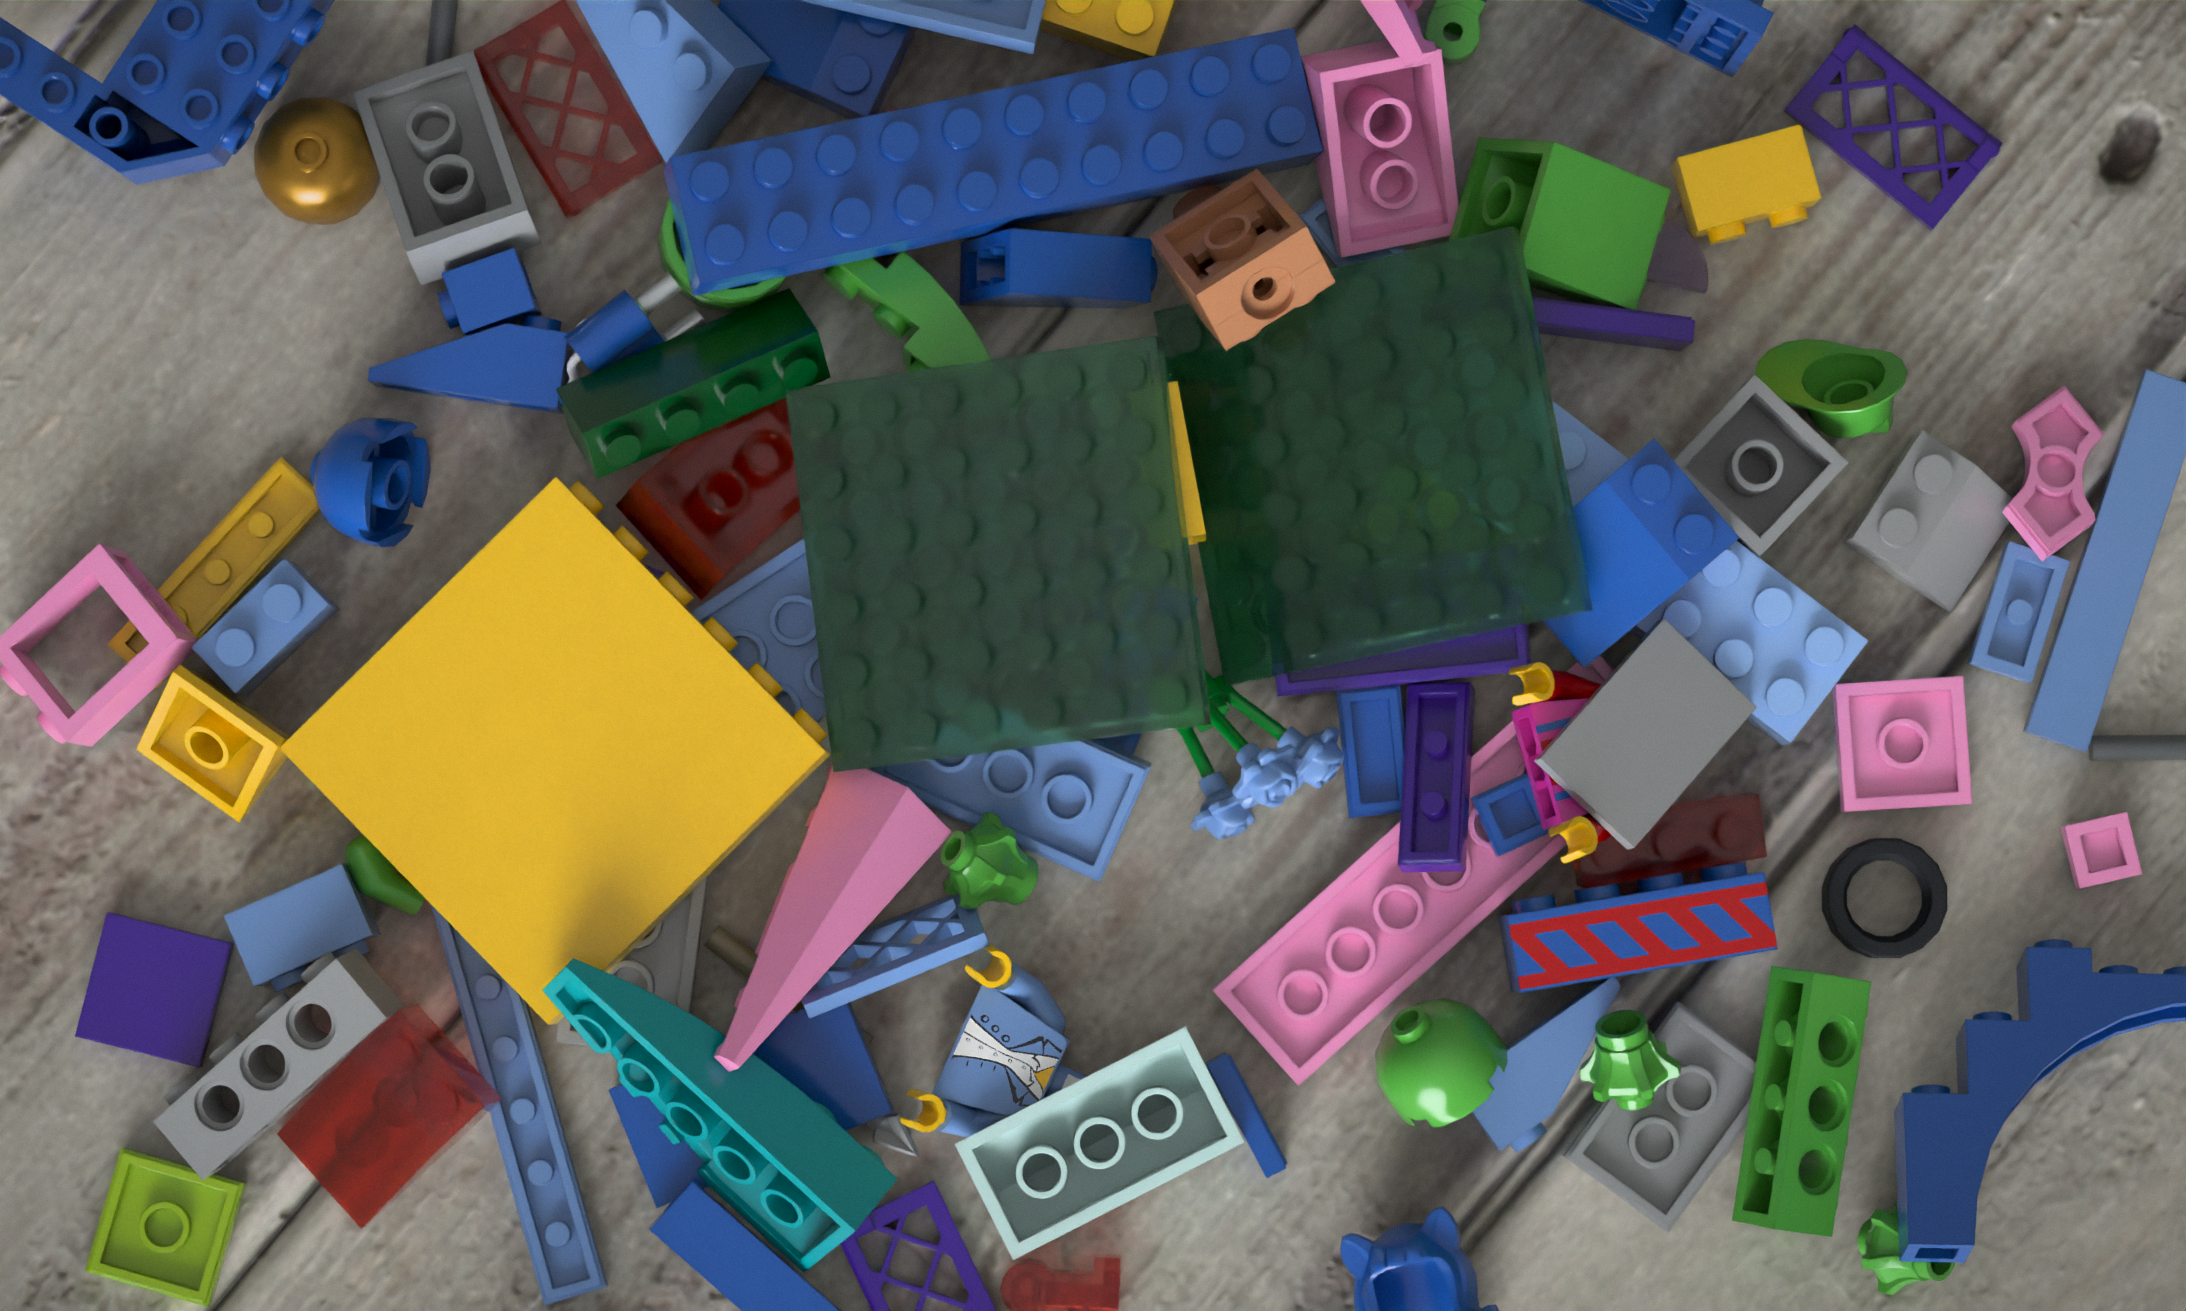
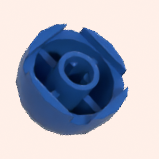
M360 418L344 424L335 431L323 448L315 455L311 465L310 478L314 485V494L323 518L342 535L365 544L391 547L396 546L410 533L414 525L403 522L408 516L411 501L415 507H423L430 476L429 447L426 439L414 437L413 430L418 428L415 424L392 418Z

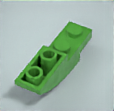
M902 251L887 269L873 258L823 268L826 270L823 278L835 291L850 300L857 295L875 309L872 316L884 330L898 339H901L905 334L910 337V340L903 347V364L908 367L905 372L906 376L917 388L931 397H935L938 392L958 407L955 411L958 419L970 430L982 437L987 432L992 434L1011 422V413L1002 383L990 355L975 329L949 294L907 253Z

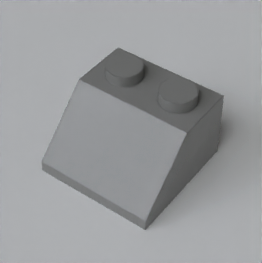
M1922 430L1910 438L1843 541V544L1946 611L1951 612L2010 522L2002 512L2013 498L1976 464Z

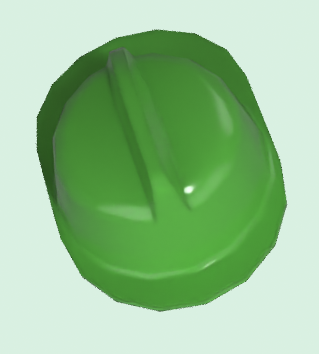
M1802 339L1785 342L1770 349L1758 361L1755 375L1786 404L1805 408L1815 427L1827 436L1853 438L1867 433L1889 432L1893 423L1892 406L1894 396L1904 386L1908 372L1903 360L1892 352L1862 349L1825 340Z

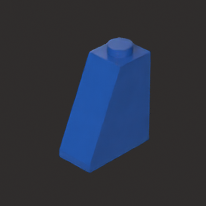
M1013 228L961 242L960 305L1125 309L1151 303V292L1155 288L1158 274L1157 263L1152 256V242L1148 238Z

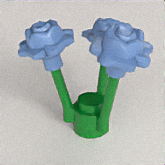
M1201 664L1186 668L1164 690L1163 698L1174 710L1169 716L1168 721L1182 736L1202 777L1198 783L1206 800L1200 807V813L1193 817L1194 820L1190 824L1193 831L1208 829L1217 840L1234 837L1239 833L1245 832L1249 824L1255 822V816L1252 811L1255 805L1261 804L1271 808L1280 806L1286 797L1292 796L1296 789L1301 788L1305 782L1316 789H1321L1323 783L1333 779L1343 762L1344 754L1337 745L1340 734L1337 728L1333 727L1331 729L1328 727L1320 733H1313L1307 737L1292 726L1286 729L1239 694L1223 675L1213 678ZM1226 702L1277 739L1278 749L1268 747L1261 750L1257 744L1248 743L1225 717L1229 711V706ZM1195 726L1200 732L1215 727L1238 753L1236 759L1242 766L1240 780L1235 787L1228 786L1221 771H1214L1193 729Z

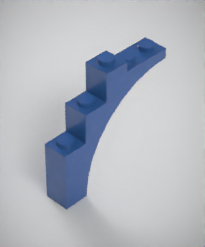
M2061 939L2043 940L2035 943L2034 947H2026L2016 967L2019 1020H2012L2010 1014L1997 1011L1982 1012L1974 1015L1973 1019H1965L1956 1037L1958 1094L1950 1093V1088L1943 1085H1921L1912 1088L1911 1093H1903L1894 1110L1899 1261L1965 1263L1975 1246L1977 1197L1990 1149L2004 1122L2034 1086L2071 1057L2119 1034L2159 1023L2186 1021V966L2166 969L2163 974L2138 973V969L2133 966L2112 965L2100 969L2099 973L2092 972L2091 948H2073V944L2070 941Z

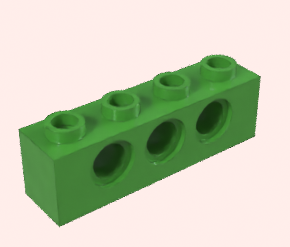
M1771 966L1732 1221L1776 1230L1832 1237L1838 1207L1845 1150L1848 1142L1854 1091L1858 1077L1864 1026L1867 1017L1870 981Z

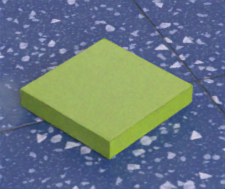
M127 1147L121 1148L85 1272L202 1306H211L247 1182L217 1173L202 1180L189 1165Z

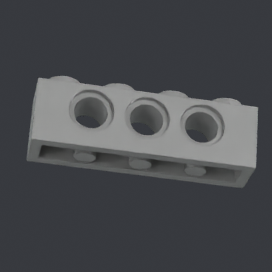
M357 948L338 958H335L329 951L317 959L300 975L307 985L291 999L283 992L271 1000L254 1016L260 1023V1026L245 1040L239 1033L230 1037L208 1057L215 1065L200 1080L194 1073L188 1075L163 1097L169 1104V1107L153 1122L202 1180L225 1168L406 1008ZM313 1004L322 1006L329 1013L332 1023L329 1033L320 1031L314 1025L311 1018ZM267 1045L276 1047L285 1058V1071L283 1074L274 1071L268 1065L265 1056ZM222 1085L231 1088L237 1094L240 1103L238 1114L230 1112L222 1104L220 1098Z

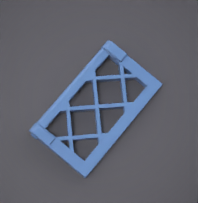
M960 894L949 895L865 929L802 998L809 1019L990 946L977 908L967 910L960 906ZM917 934H930L921 944H908ZM858 958H870L861 968H849Z

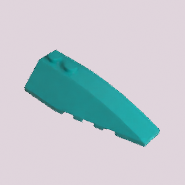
M574 958L543 989V992L594 1052L603 1054L610 1052L617 1060V1069L620 1075L618 1080L633 1098L643 1095L648 1097L665 1117L658 1127L673 1145L681 1143L684 1139L703 1162L696 1172L706 1184L803 1273L852 1235L897 1181L898 1178L884 1166L879 1155L872 1149L860 1145L836 1122L834 1115L828 1108L812 1101L803 1091L753 1053L740 1068L728 1072L714 1058L717 1047L724 1043L726 1036L696 1016L635 984Z

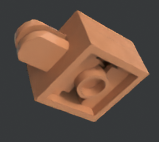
M1257 168L1223 190L1211 184L1188 192L1174 206V220L1148 236L1178 292L1225 351L1242 341L1253 338L1262 328L1292 309L1309 303L1319 292L1335 283L1305 223Z

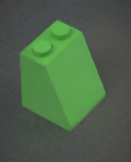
M1479 137L1444 259L1580 303L1636 310L1640 295L1647 283V271L1657 236L1665 221V208L1671 189L1555 141Z

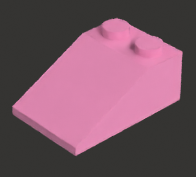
M1387 39L1301 56L1323 147V152L1314 159L1337 255L1341 258L1451 235L1459 205L1442 49L1436 45V52L1431 56L1407 67Z

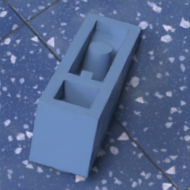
M1615 977L1600 980L1506 1047L1508 1063L1505 1071L1503 1072L1497 1065L1495 1073L1489 1080L1495 1090L1484 1103L1471 1112L1496 1149L1501 1151L1510 1144L1517 1153L1547 1132L1542 1121L1554 1113L1596 1034L1595 1025L1597 1021L1606 1015L1621 987Z

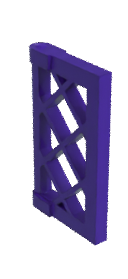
M1854 24L1852 28H1847L1844 31L1843 39L1794 97L1784 112L1928 229L1933 230L1989 160L1999 154L2003 143L1994 135L1988 133L1869 37L1865 31ZM1858 50L1884 71V79L1848 83L1846 63ZM1839 72L1840 83L1829 85V83L1834 79V77ZM1893 86H1903L1933 111L1934 119L1897 122ZM1885 87L1889 123L1852 127L1848 90ZM1841 92L1844 128L1836 129L1810 108L1821 93ZM1943 125H1951L1976 145V148L1965 161L1946 162ZM1934 126L1938 163L1902 167L1898 130ZM1890 131L1894 168L1886 169L1854 143L1853 135ZM1958 169L1948 181L1947 170ZM1939 171L1941 190L1929 204L1903 183V174Z
M931 1181L872 1210L859 1228L840 1243L872 1311H891L881 1291L884 1281L921 1294L915 1311H922L926 1297L962 1308L963 1311H996L935 1181ZM926 1205L941 1235L938 1245L901 1232L907 1214ZM899 1218L895 1230L884 1226ZM874 1230L893 1236L881 1272L871 1270L857 1241V1238ZM899 1238L936 1251L923 1288L886 1275ZM942 1253L951 1256L969 1293L966 1303L929 1290Z

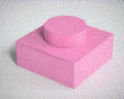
M2127 812L2061 826L2075 889L2142 874Z

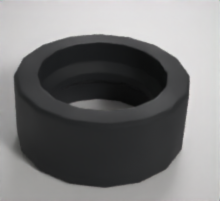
M1873 838L1848 847L1830 865L1822 884V912L1831 933L1847 949L1869 958H1902L1921 950L1939 932L1948 910L1947 884L1939 865L1921 847L1900 838ZM1875 861H1893L1905 866L1916 877L1921 888L1922 906L1916 920L1905 931L1893 936H1876L1864 931L1852 919L1847 907V889L1852 877L1863 866Z

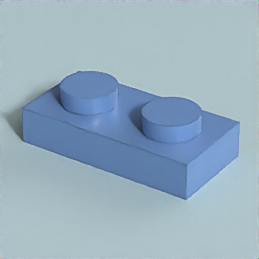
M2010 541L2004 544L1967 662L1968 665L2024 683H2032L2070 560L2051 555L2042 562L2029 547Z

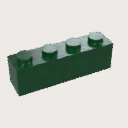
M790 288L558 387L556 391L570 434L594 475L599 479L831 378L818 330Z

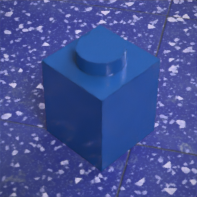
M515 248L442 273L447 290L439 292L437 295L449 328L452 329L460 326L465 336L505 323L517 324L523 322L525 315H542L522 256Z

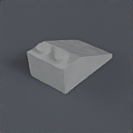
M473 50L353 91L406 254L420 285L443 278L442 273L508 249L515 248L519 252L541 244Z

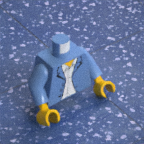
M989 943L990 946L984 947L992 956L991 962L986 969L976 971L968 964L965 966V971L968 975L982 985L932 1094L919 1089L907 1091L906 1095L920 1099L923 1104L922 1112L916 1119L910 1120L900 1117L901 1124L921 1132L936 1130L969 1137L1087 1077L1060 1064V1060L1070 1041L1064 1035L1066 1017L1044 983L1014 962H1011L1010 958L992 943Z

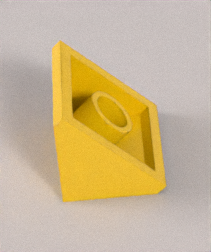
M179 665L173 671L136 750L240 823L288 758L280 747L291 736L198 670Z

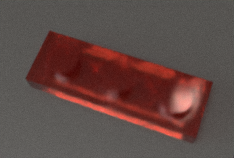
M1746 792L1671 805L1635 848L1627 850L1611 836L1609 839L1597 844L1596 849L1592 853L1573 860L1576 884L1586 889L1767 857L1759 794Z

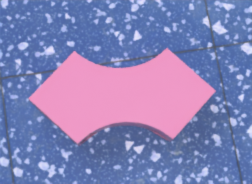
M2065 385L2018 418L2011 426L2023 450L2025 474L2019 493L2011 500L2002 513L2042 562L2088 529L2096 520L2095 514L2084 494L2083 468L2089 451L2101 440L2104 433Z

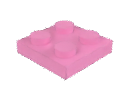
M1963 676L1835 684L1832 692L1841 812L1972 804Z

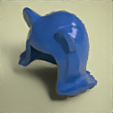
M1444 1206L1434 1208L1428 1214L1423 1224L1404 1223L1387 1229L1374 1241L1354 1233L1342 1236L1340 1246L1342 1261L1354 1277L1355 1311H1499L1497 1305L1479 1307L1476 1272L1470 1259L1460 1247L1461 1237L1458 1224Z

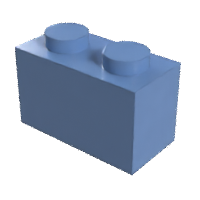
M284 558L191 648L235 694L248 697L339 610V607L296 563Z
M340 864L224 915L253 985L265 986L272 983L276 993L304 982L300 975L308 966L330 951L335 958H338L357 948L363 956L370 952L366 941L381 935L365 896L358 891L347 864Z

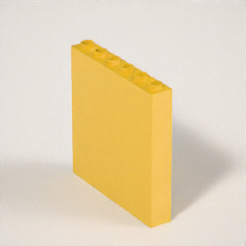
M557 477L534 497L280 747L284 754L548 1025L557 1024L564 1015L543 992V989L573 958L609 973L831 755L820 744L828 736V733L802 707L792 715L775 698L783 690V687L758 662L748 670L731 653L739 644L736 639L713 616L703 624L686 607L694 599L689 591L668 571L658 579L641 561L649 551L623 525L613 533L597 516L605 506L579 480L569 488Z

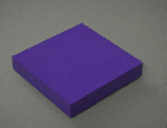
M107 912L75 1037L198 1068L203 1067L234 943Z

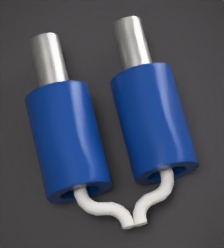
M669 272L665 273L636 297H631L624 289L590 317L580 321L571 332L564 336L575 351L567 363V372L570 377L568 383L579 379L576 366L581 360L593 373L707 324V322L694 308L664 333L656 331L649 321V315L682 290Z

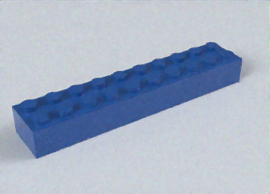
M1293 27L678 155L669 158L664 169V176L692 295L695 296L1193 190L1206 185L1235 181L1256 168L1263 175L1310 164L1323 152V147Z

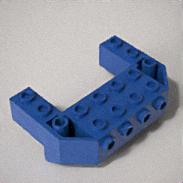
M157 0L103 83L0 17V96L136 185L224 167L231 156L238 153L249 139L255 126L254 121L266 103L273 100L288 79L290 67L302 49L309 46L316 38L325 22V15L335 0Z

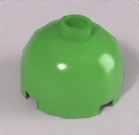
M1446 998L1423 1001L1400 1011L1383 1032L1375 1051L1377 1082L1384 1096L1406 1124L1416 1126L1414 1120L1426 1119L1432 1128L1445 1126L1457 1121L1484 1103L1495 1090L1489 1080L1495 1073L1497 1065L1504 1072L1508 1063L1505 1043L1485 1018L1472 1006Z

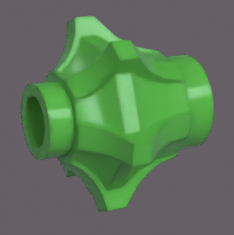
M992 812L983 813L980 821L971 830L966 832L957 830L946 839L941 851V862L949 870L948 876L943 882L944 891L951 895L960 894V906L967 910L975 909L984 902L989 901L1018 905L1027 899L1037 882L1039 871L1037 861L1018 847L1015 831L1007 826L1003 828L998 815Z
M1619 1010L1606 1014L1597 1021L1595 1025L1597 1036L1595 1038L1594 1050L1579 1070L1581 1080L1595 1084L1593 1088L1595 1100L1605 1102L1609 1099H1615L1617 1105L1622 1109L1638 1110L1649 1106L1654 1101V1092L1661 1084L1672 1078L1680 1077L1681 1066L1678 1060L1667 1054L1666 1043L1655 1039L1653 1033L1648 1029L1644 1014L1635 1010Z
M1897 1202L1886 1212L1876 1209L1871 1218L1866 1220L1860 1228L1857 1243L1858 1249L1863 1255L1862 1267L1874 1270L1876 1273L1878 1292L1894 1295L1902 1287L1913 1282L1927 1281L1928 1279L1942 1281L1950 1275L1955 1266V1263L1899 1261Z

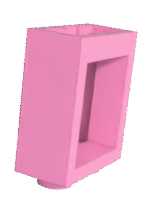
M99 543L0 636V661L2 663L0 675L15 692L21 696L28 694L41 710L37 715L38 722L52 738L62 744L69 742L92 747L194 652L191 647L198 639L124 550ZM101 585L149 644L75 712L28 653Z

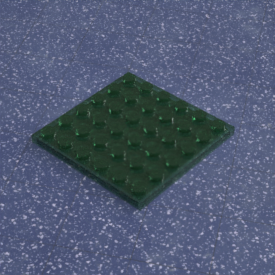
M1510 226L1330 269L1335 280L1334 284L1319 292L1309 303L1292 309L1262 328L1253 338L1242 341L1225 351L1189 304L1154 312L1167 383L1178 381L1206 531V540L1198 542L1225 686L1245 684L1593 611L1518 228Z
M1155 335L809 386L799 390H785L833 772L1211 724L1162 336Z

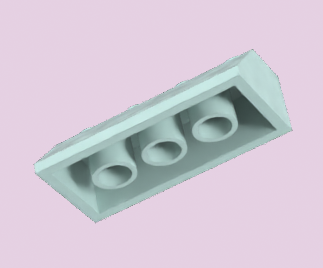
M1185 1026L955 1143V1146L1012 1259L1015 1260L1244 1143V1140Z

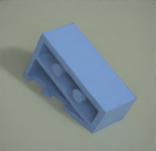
M576 0L666 164L670 157L709 149L773 61L710 0Z

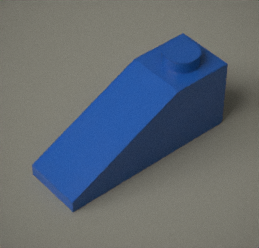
M525 315L522 326L505 323L369 368L368 381L380 388L564 414L556 388L567 384L569 381L567 363L573 355L574 349L564 338L568 332L560 331L561 321Z

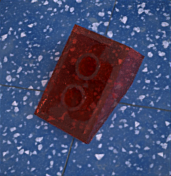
M790 395L680 443L643 474L615 506L702 600L849 469L853 462L799 402Z
M417 1004L399 1009L357 1048L285 1124L277 1135L355 1223L363 1229L490 1112L502 1098Z

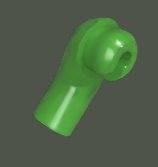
M359 836L351 840L345 849V860L358 891L365 896L412 916L416 915L425 897L405 877L397 874L395 867L365 836Z

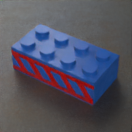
M1746 862L1702 868L1700 869L1702 881L1689 884L1683 883L1682 873L1637 879L1639 892L1620 895L1618 883L1574 890L1576 903L1556 906L1554 894L1511 901L1513 913L1498 916L1511 991L1523 993L1777 950L1765 872L1748 873Z

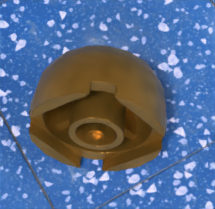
M300 98L281 106L263 124L254 146L255 175L264 196L285 216L297 221L318 223L319 225H334L355 216L374 197L379 185L377 181L380 173L360 114L353 107L331 98Z

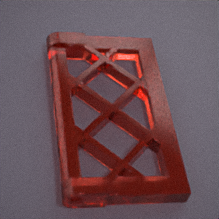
M565 0L557 2L473 51L484 82L566 218L579 215L583 210L600 201V199L663 163ZM560 26L576 52L574 61L538 52L541 37ZM532 42L530 50L523 49L524 46ZM511 54L528 58L519 93L508 89L494 64ZM535 60L571 69L563 104L527 95ZM579 71L590 75L608 105L606 115L570 106ZM524 103L560 112L552 147L542 145L522 112ZM568 114L604 123L595 158L559 149ZM611 125L622 128L637 153L620 164L603 160ZM557 157L592 165L593 168L589 182L571 192L555 167ZM600 168L608 169L607 172L599 176Z

